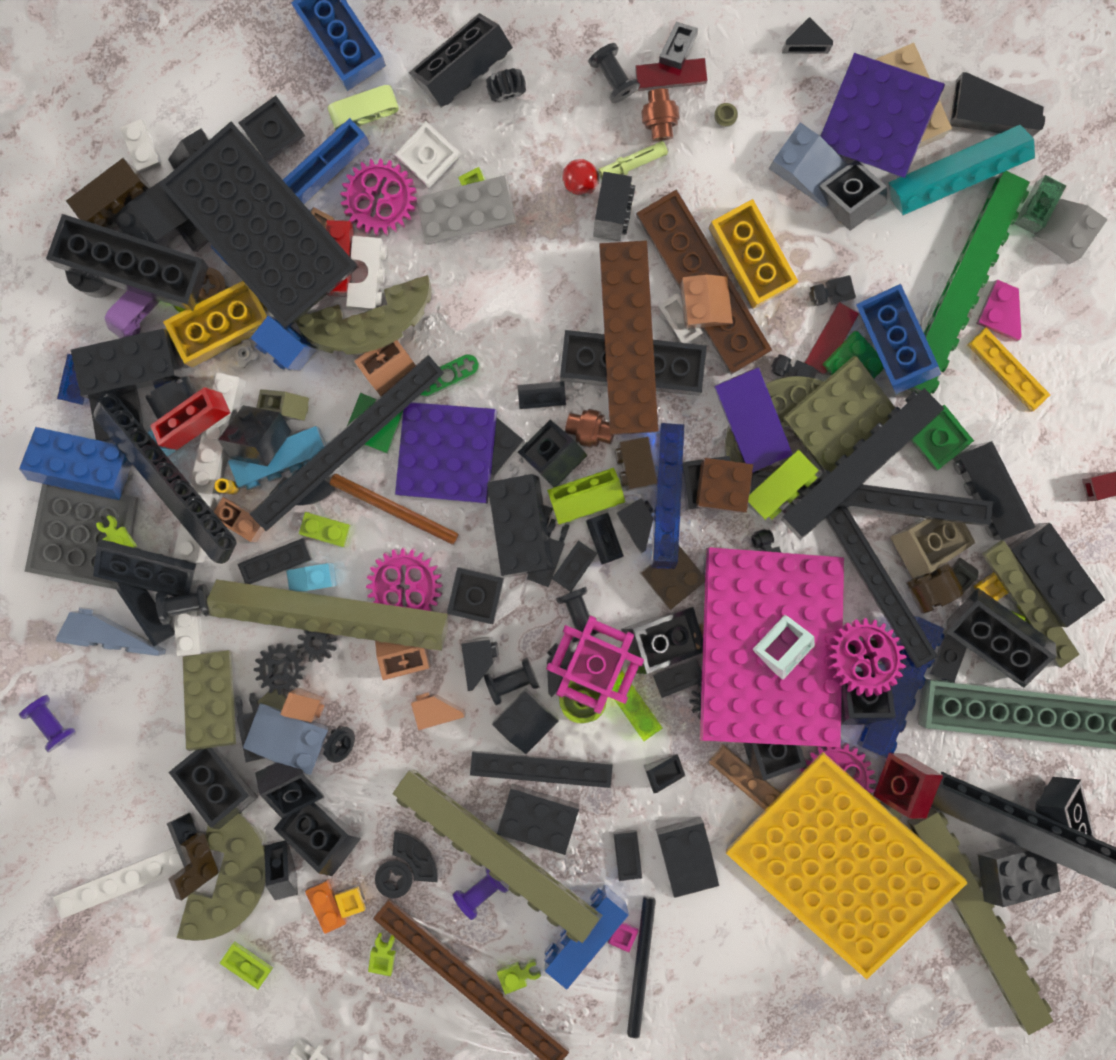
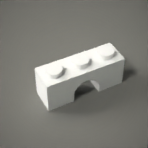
M353 236L351 259L357 265L366 266L368 268V276L361 283H348L346 306L349 310L366 312L382 306L383 293L380 292V283L385 281V269H382V260L387 258V246H384L381 238Z

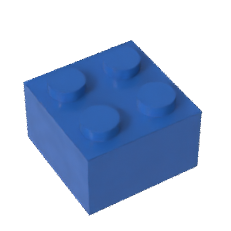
M267 316L251 337L256 342L254 346L263 354L269 353L274 357L273 362L283 370L285 368L290 371L301 370L317 350L314 345L307 342L291 326L286 330L272 316Z

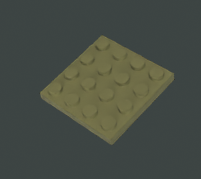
M853 356L782 419L824 472L828 470L831 473L837 467L835 463L844 454L849 457L855 451L852 447L862 438L866 441L872 436L870 431L878 423L881 422L884 425L889 420L887 416L895 409V406L860 360Z

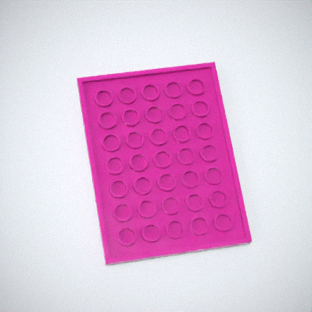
M706 548L701 741L841 747L842 686L839 684L842 678L833 677L837 670L829 669V666L834 664V661L827 659V657L834 653L828 650V647L836 645L831 641V638L838 636L837 630L843 629L844 557ZM786 615L814 636V647L783 680L753 651V648ZM786 627L765 649V652L779 661L799 638Z

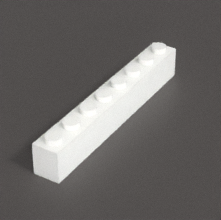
M216 372L212 390L223 394L231 413L202 433L190 482L213 512L217 507L220 495L214 485L218 479L224 478L228 455L218 439L240 410L246 381L239 377ZM181 524L173 557L195 563L204 562L206 553Z

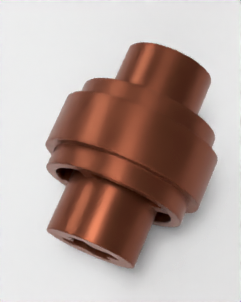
M669 89L648 91L649 103L645 104L641 111L642 124L645 125L646 129L652 131V141L673 139L672 127L678 125V120L680 119L679 106L676 105L675 101L670 100Z
M593 409L583 410L581 415L570 413L567 418L565 432L575 435L576 442H579L581 446L593 448V446L598 447L599 442L612 443L614 435H610L609 422L605 421V415L601 414V411Z

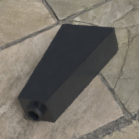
M962 72L955 83L950 125L1002 133L1021 125L1033 137L1044 127V107L970 73Z

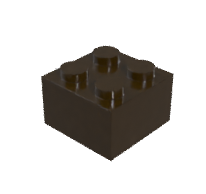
M648 436L619 442L618 448L614 452L617 464L622 465L623 472L619 473L621 486L626 487L627 491L658 484Z
M678 543L672 545L639 572L669 610H672L705 583V576Z

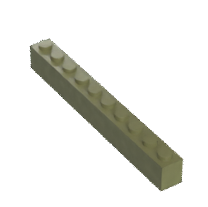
M216 579L207 598L210 616L414 646L429 650L442 651L448 631V614L218 579Z
M408 770L392 793L397 797L396 801L404 808L410 807L416 812L414 814L416 818L424 823L429 822L434 826L433 831L452 840L451 844L454 848L461 852L466 851L471 855L470 859L472 862L480 867L483 865L490 870L489 874L491 877L499 882L501 880L509 885V891L518 897L522 895L528 900L527 904L537 912L541 910L546 914V919L556 927L560 925L567 931L566 935L571 940L583 943L603 915L498 835L418 771Z
M930 808L926 819L908 820L907 822L913 833L966 879L967 884L951 901L1020 1027L1028 1035H1031L1054 1022L1049 1014L1052 1012L1050 1005L1044 998L1041 999L1038 994L1041 991L1039 985L1026 972L1029 970V967L1022 957L1017 956L1015 950L1018 948L1010 936H1006L1004 932L1006 926L999 915L995 916L992 910L995 906L984 902L983 892L980 889L982 887L981 880L976 874L973 875L969 869L972 864L966 854H961L958 846L960 842L953 832L950 833L946 826L949 823L945 815Z

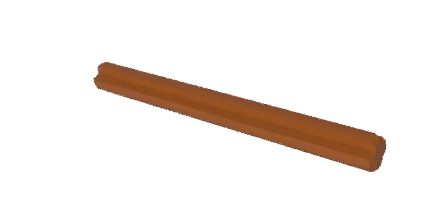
M334 474L331 477L330 485L450 544L456 542L458 533L338 474Z

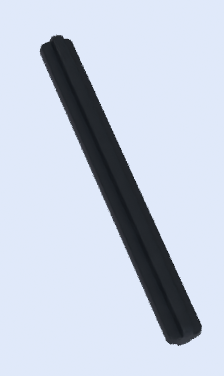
M649 896L643 897L627 1028L628 1037L635 1039L640 1037L656 905L655 898Z

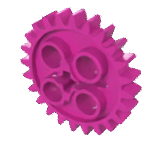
M382 158L379 159L376 165L372 159L369 161V166L361 162L362 169L360 171L353 167L355 175H346L350 183H342L343 188L347 190L340 193L342 198L347 199L341 202L342 207L347 208L344 214L351 216L349 221L352 224L358 222L356 227L359 231L365 226L367 235L370 234L372 229L377 237L380 230H383L386 236H388V229L390 228L397 233L396 225L399 224L404 228L403 219L411 221L408 211H416L415 207L411 205L412 203H417V198L411 196L417 193L416 188L410 187L414 184L412 178L406 179L409 175L407 171L400 173L401 166L399 164L393 168L391 160L386 165H384ZM384 178H386L387 181L384 183L382 187V181ZM369 179H377L374 187L366 186ZM392 186L400 187L398 193L394 195L389 194L388 190ZM380 193H382L384 198H379L378 202H376L374 197H379ZM364 200L370 202L368 208H358L360 202ZM376 208L375 216H374V217H371V214L373 213L374 209ZM384 208H391L392 213L389 216H381V211Z
M405 547L401 549L400 554L394 548L392 556L385 552L383 554L384 560L380 558L375 560L379 567H370V570L375 574L367 576V579L371 580L372 583L367 584L366 588L373 591L367 597H374L375 601L373 603L433 611L431 605L437 606L439 603L434 597H441L442 595L437 590V588L443 586V583L437 582V579L442 574L434 573L438 565L430 566L429 563L432 558L424 560L423 551L416 556L415 548L411 549L409 554ZM402 565L406 566L405 584L410 586L405 591L407 606L403 605L404 587L400 586L404 581ZM412 568L420 570L421 579H414L411 576ZM388 569L396 570L398 578L395 580L389 578L387 574ZM395 592L399 598L398 602H391L388 598V593ZM411 593H420L422 596V601H413V599L411 598Z
M867 618L861 620V623L856 619L852 621V626L846 623L843 625L844 630L840 628L836 631L838 636L831 638V641L836 645L828 647V650L834 653L829 655L827 659L834 661V664L829 666V669L837 670L833 677L842 678L840 686L847 683L849 684L848 692L856 688L858 696L865 691L866 697H869L873 692L878 696L882 694V690L884 692L891 690L889 685L895 686L898 684L895 678L899 679L903 676L898 670L906 668L904 664L900 663L906 656L899 653L900 650L904 649V646H897L896 644L900 638L891 637L893 629L886 632L885 623L877 627V620L874 619L869 624ZM870 638H873L877 641V648H874L870 644ZM848 644H852L855 647V654L849 652ZM863 655L869 656V657H870V660H869V659H864V656H863ZM878 661L884 663L885 671L879 669ZM856 666L862 669L863 677H859L856 674Z
M847 742L843 744L842 748L825 747V749H822L820 746H816L818 751L816 754L810 750L808 751L811 759L805 758L806 767L798 768L803 772L824 752L845 772L849 767H856V773L852 778L866 791L874 793L869 784H874L876 781L869 776L873 775L875 771L867 769L871 762L869 760L863 761L866 755L863 752L857 754V747L853 746L849 750Z

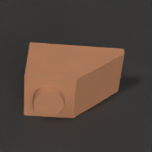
M298 687L289 692L280 715L313 722L316 720V717L320 718L324 711L325 705L322 704L324 697Z
M429 692L416 695V700L411 702L418 730L464 718L466 715L464 709L437 694L430 695Z

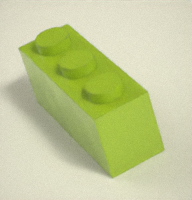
M797 450L749 495L748 503L764 520L768 517L772 520L782 511L780 506L785 501L790 504L799 496L797 490L803 485L808 487L818 478L815 474L819 470L800 450Z
M614 467L547 490L559 525L626 502Z

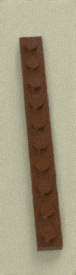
M390 898L373 917L379 925L539 1059L564 1060L569 1054V1048Z

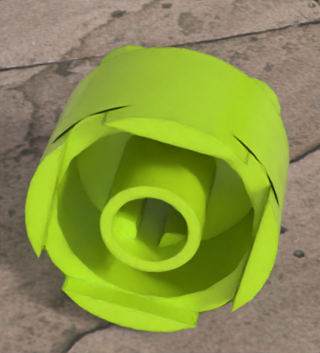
M571 680L568 685L569 688L583 694L586 693L597 700L601 694ZM559 696V704L563 714L575 723L595 721L603 714L606 708L605 703L601 714H598L591 707L580 704L566 696H563V698Z

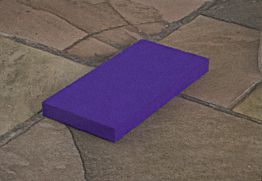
M759 367L714 386L743 462L753 464L752 473L793 455Z

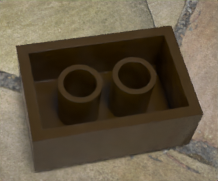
M122 158L67 199L66 202L79 219L112 229L113 224H115L112 218L128 202L151 187L142 175L128 161Z

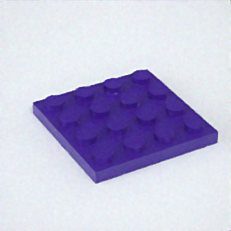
M854 53L820 136L839 155L906 178L945 84Z
M411 402L403 410L395 495L488 504L489 492L487 482H490L497 410Z

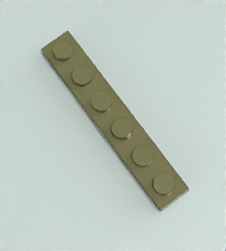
M1000 540L982 553L1021 614L1025 616L1027 623L1056 643V658L1053 659L1056 666L1062 668L1080 655L1006 542Z

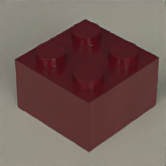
M889 753L873 796L909 819H926L943 775L908 754Z

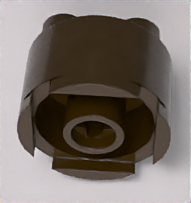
M949 563L931 573L925 574L921 578L916 577L906 582L908 590L921 614L933 611V606L941 605L943 607L955 601L964 593Z

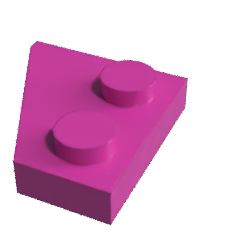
M998 279L995 280L976 324L1012 340L1019 341L1022 337L1019 288Z

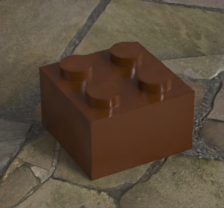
M711 458L702 459L696 507L747 513L753 464Z

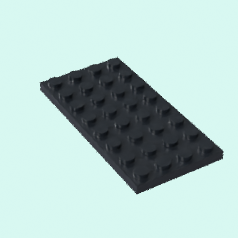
M232 121L159 183L163 190L286 330L358 268L357 264Z

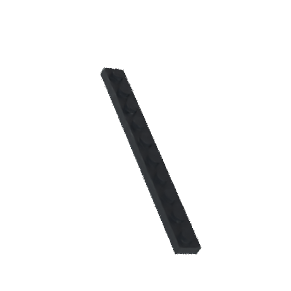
M427 355L249 514L265 531L269 530L440 378L444 372Z
M759 470L753 472L750 494L773 472ZM816 479V480H815L811 485H809V486H811L812 488H814V487H816L820 482ZM862 484L839 506L990 526L993 502ZM805 485L800 487L797 490L799 492V496H797L794 500L800 501L802 499L800 497V494L808 487H806Z

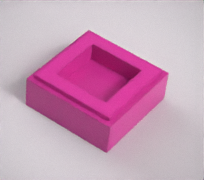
M623 922L607 943L629 953L638 934V929Z

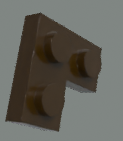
M197 832L180 844L187 866L168 879L176 899L181 901L219 873L206 837L201 832Z

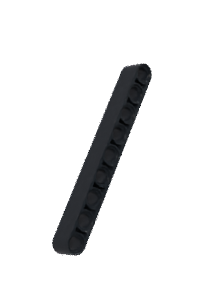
M110 393L100 395L94 410L95 420L213 562L219 564L226 563L237 544L235 537L116 395Z

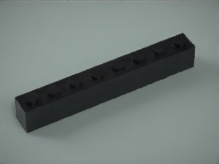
M925 388L919 393L916 390L905 399L907 404L902 409L897 406L887 416L889 420L884 425L880 422L870 431L872 434L870 438L866 441L863 438L852 447L855 451L849 457L844 454L835 463L837 467L831 473L827 470L817 479L820 483L816 487L812 488L809 486L800 494L802 499L796 505L791 502L782 511L785 515L782 516L781 521L800 541L941 414L945 408Z
M941 772L943 777L931 805L932 808L1116 889V847L945 772Z

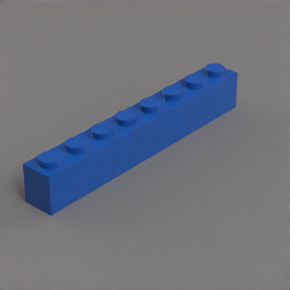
M349 118L291 171L283 181L305 204L370 144L367 136ZM211 245L210 247L215 251V253L231 268V266L224 260V258H223V257L217 252V250Z

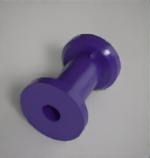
M44 695L29 704L18 715L21 719H32L49 741L45 745V750L48 753L70 739L76 731L74 728H63L47 707L50 703V697Z
M486 867L485 872L487 875L465 893L461 890H456L452 894L458 907L470 920H474L477 917L476 908L499 890L502 893H507L509 891V885L502 880L499 882L491 877L489 874L490 870Z

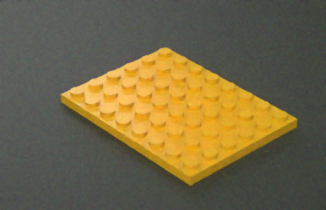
M824 752L726 849V854L866 980L967 884L966 879Z

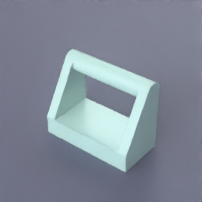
M784 615L753 648V651L777 676L784 680L814 647V636L791 618ZM788 627L799 639L777 661L765 652V649Z

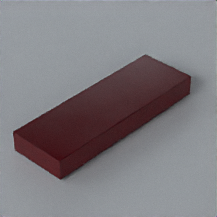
M705 58L685 60L681 70L661 63L635 66L636 79L640 83L638 91L707 84L708 81Z
M839 302L804 363L817 369V372L825 375L827 370L822 364L844 342L860 313Z

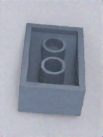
M800 122L772 161L769 169L826 208L828 204L819 189V185L848 164L820 135Z
M260 703L243 748L274 762L302 769L306 774L311 775L328 732V727L315 721L307 722L280 715L282 710Z

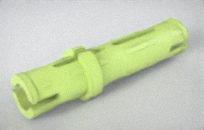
M660 141L625 158L619 157L616 159V162L598 168L601 180L603 171L628 175L629 171L668 155L666 145L663 141Z

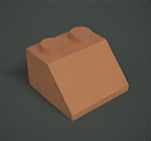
M698 275L682 278L680 287L685 330L733 324L727 277Z

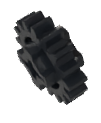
M278 643L276 649L273 645H269V652L262 650L260 654L263 658L255 659V662L260 664L259 667L254 668V671L260 674L255 679L256 681H263L261 688L269 686V693H273L275 689H277L278 695L283 694L284 689L289 693L293 690L292 685L296 688L300 686L298 679L303 680L305 678V675L301 674V671L307 669V666L301 665L305 658H298L297 655L300 650L297 649L292 652L291 644L283 648V644ZM283 653L286 654V656L284 658H278L273 654ZM293 662L295 665V673L292 671ZM285 663L282 669L283 672L275 675L278 670L277 665ZM266 665L268 666V674H266ZM277 679H282L284 682L287 683L277 684L274 683V681Z

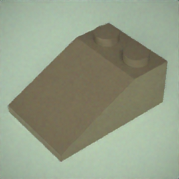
M922 518L890 537L912 579L933 572L976 543L965 523Z

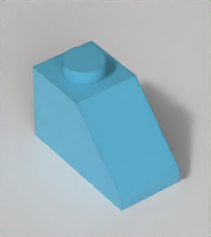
M333 563L286 570L289 590L302 592L337 586Z

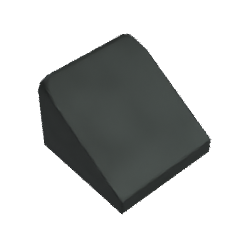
M959 558L952 567L964 592L978 578L979 571L962 558Z

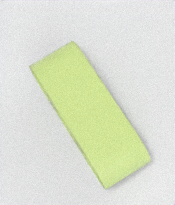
M383 85L333 102L327 109L336 131L349 118L357 126H361L395 114L399 107L392 87L390 85Z

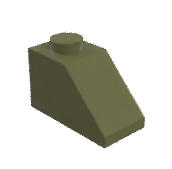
M260 389L256 408L281 412L284 418L305 421L309 408V398L285 391Z

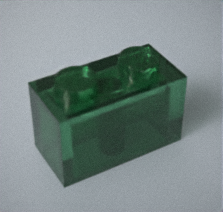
M1047 175L1043 176L1035 182L1014 224L1033 234L1044 229L1066 185Z

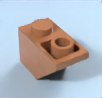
M222 497L214 513L227 528L250 542H258L264 532V529L249 514L250 510Z

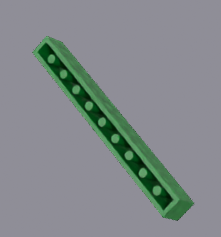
M1004 171L996 177L923 332L942 373L949 365L950 360L947 358L950 352L956 349L960 341L957 338L960 330L963 331L970 318L967 315L970 309H974L980 297L977 294L980 288H984L989 280L987 273L990 266L993 267L999 258L998 249L1000 245L1003 246L1009 237L1007 230L1010 224L1013 225L1019 216L1017 209L1028 197L1029 191L1027 188L1030 181L1011 172ZM939 376L908 390L911 392L916 390L919 393L925 388L930 394H934L940 383L937 380Z

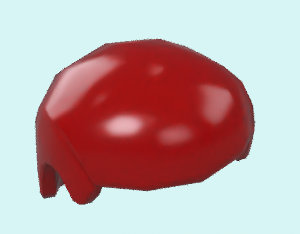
M575 159L570 161L564 168L562 182L565 188L575 195L591 194L599 184V173L591 162L585 159Z

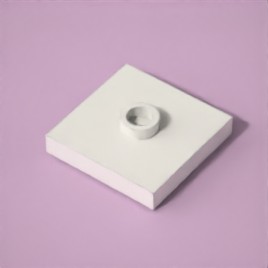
M427 121L394 154L395 158L428 188L461 155Z

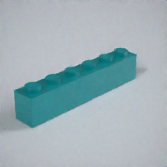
M1018 125L908 173L906 178L899 177L888 182L891 202L902 215H905L1035 158L1034 138L1021 125Z

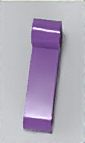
M127 290L107 311L105 315L107 328L119 338L139 334L141 331L139 323L160 301Z

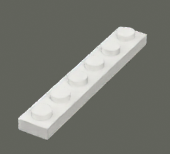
M175 846L59 893L53 899L60 917L63 919L172 875L183 869L184 866Z

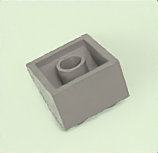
M1059 199L1032 238L1071 264L1084 255L1108 219L1088 205Z

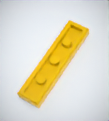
M984 328L967 344L1031 412L1035 411L1051 395L987 328Z

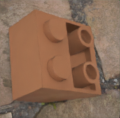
M398 340L382 348L366 352L354 361L380 396L416 365Z
M375 641L382 680L422 671L432 666L426 648Z

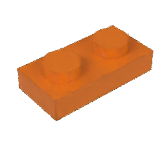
M328 879L306 889L305 893L324 934L346 925L347 920L341 916L335 899V893Z

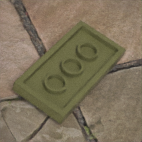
M226 650L184 656L183 684L186 750L192 751L236 744L232 652Z

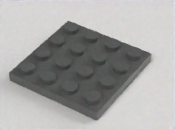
M42 484L25 572L115 589L121 583L93 576L97 544L99 539L107 537L106 533L98 530L96 523L102 522L104 527L107 528L110 525L107 516L112 515L117 520V529L125 527L131 536L138 498L121 494L120 500Z

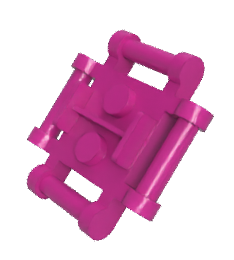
M590 615L583 632L567 625L564 626L562 631L564 635L552 662L548 663L546 670L563 677L556 693L557 696L562 698L566 696L593 708L594 712L601 714L608 697L626 704L628 699L626 695L638 667L642 666L644 659L628 652L634 634L630 632L624 633L597 621L596 617ZM592 629L623 642L621 648L591 636ZM572 638H578L580 640L567 670L560 668ZM626 659L630 661V664L618 692H615L612 689ZM570 680L601 693L599 699H594L569 688Z

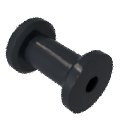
M610 43L600 48L588 60L591 67H600L613 91L610 93L609 98L612 103H618L626 99L640 87L637 79H628L615 56L619 50L616 43Z
M205 583L199 584L195 593L169 598L164 592L156 593V609L161 624H169L172 616L201 611L205 617L210 616L207 598L210 593Z
M586 586L555 598L557 603H565L575 629L581 632L584 631L590 616L583 599V595L588 592ZM592 629L590 635L593 636L600 632ZM575 637L572 638L573 642H577L580 640Z
M528 657L522 660L523 667L496 678H493L489 673L484 675L486 686L496 706L501 704L502 695L530 684L533 689L540 688Z

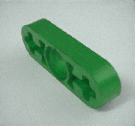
M466 354L440 366L442 371L446 369L453 371V380L444 382L440 377L437 380L442 386L437 388L435 383L430 386L429 392L425 390L420 395L431 397L474 376L479 370L478 360L473 355ZM465 360L475 363L472 366V371L469 372L467 369L460 371L463 376L458 378V373L453 367L457 364L458 368L465 366Z

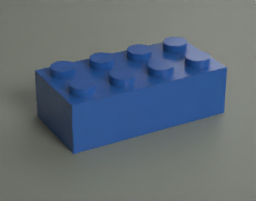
M294 0L291 2L297 16L347 91L386 66L382 54L346 0Z
M901 284L856 304L895 394H899L941 375L937 361Z
M35 427L19 470L29 481L120 500L132 463L116 444Z
M606 885L601 889L597 888L590 896L591 902L589 905L603 916L583 943L580 941L575 942L566 935L567 931L563 928L559 934L561 938L556 944L552 942L544 952L546 955L544 959L545 972L566 990L629 916L627 903Z

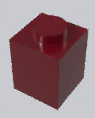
M1116 471L1082 479L1088 502L1116 496Z

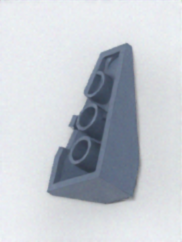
M79 607V611L69 612L56 637V642L86 647L89 645L98 646V643H100L103 649L121 650L123 647L127 652L154 656L164 655L166 649L159 645L154 647L151 641L105 616L94 614V609Z

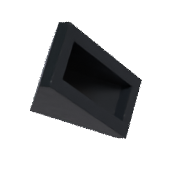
M809 17L785 41L782 53L828 54L833 46V40Z
M678 754L643 765L653 793L660 792L686 776Z

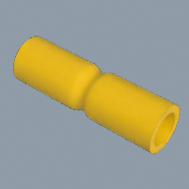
M220 478L214 485L219 493L235 495L240 491L236 481Z

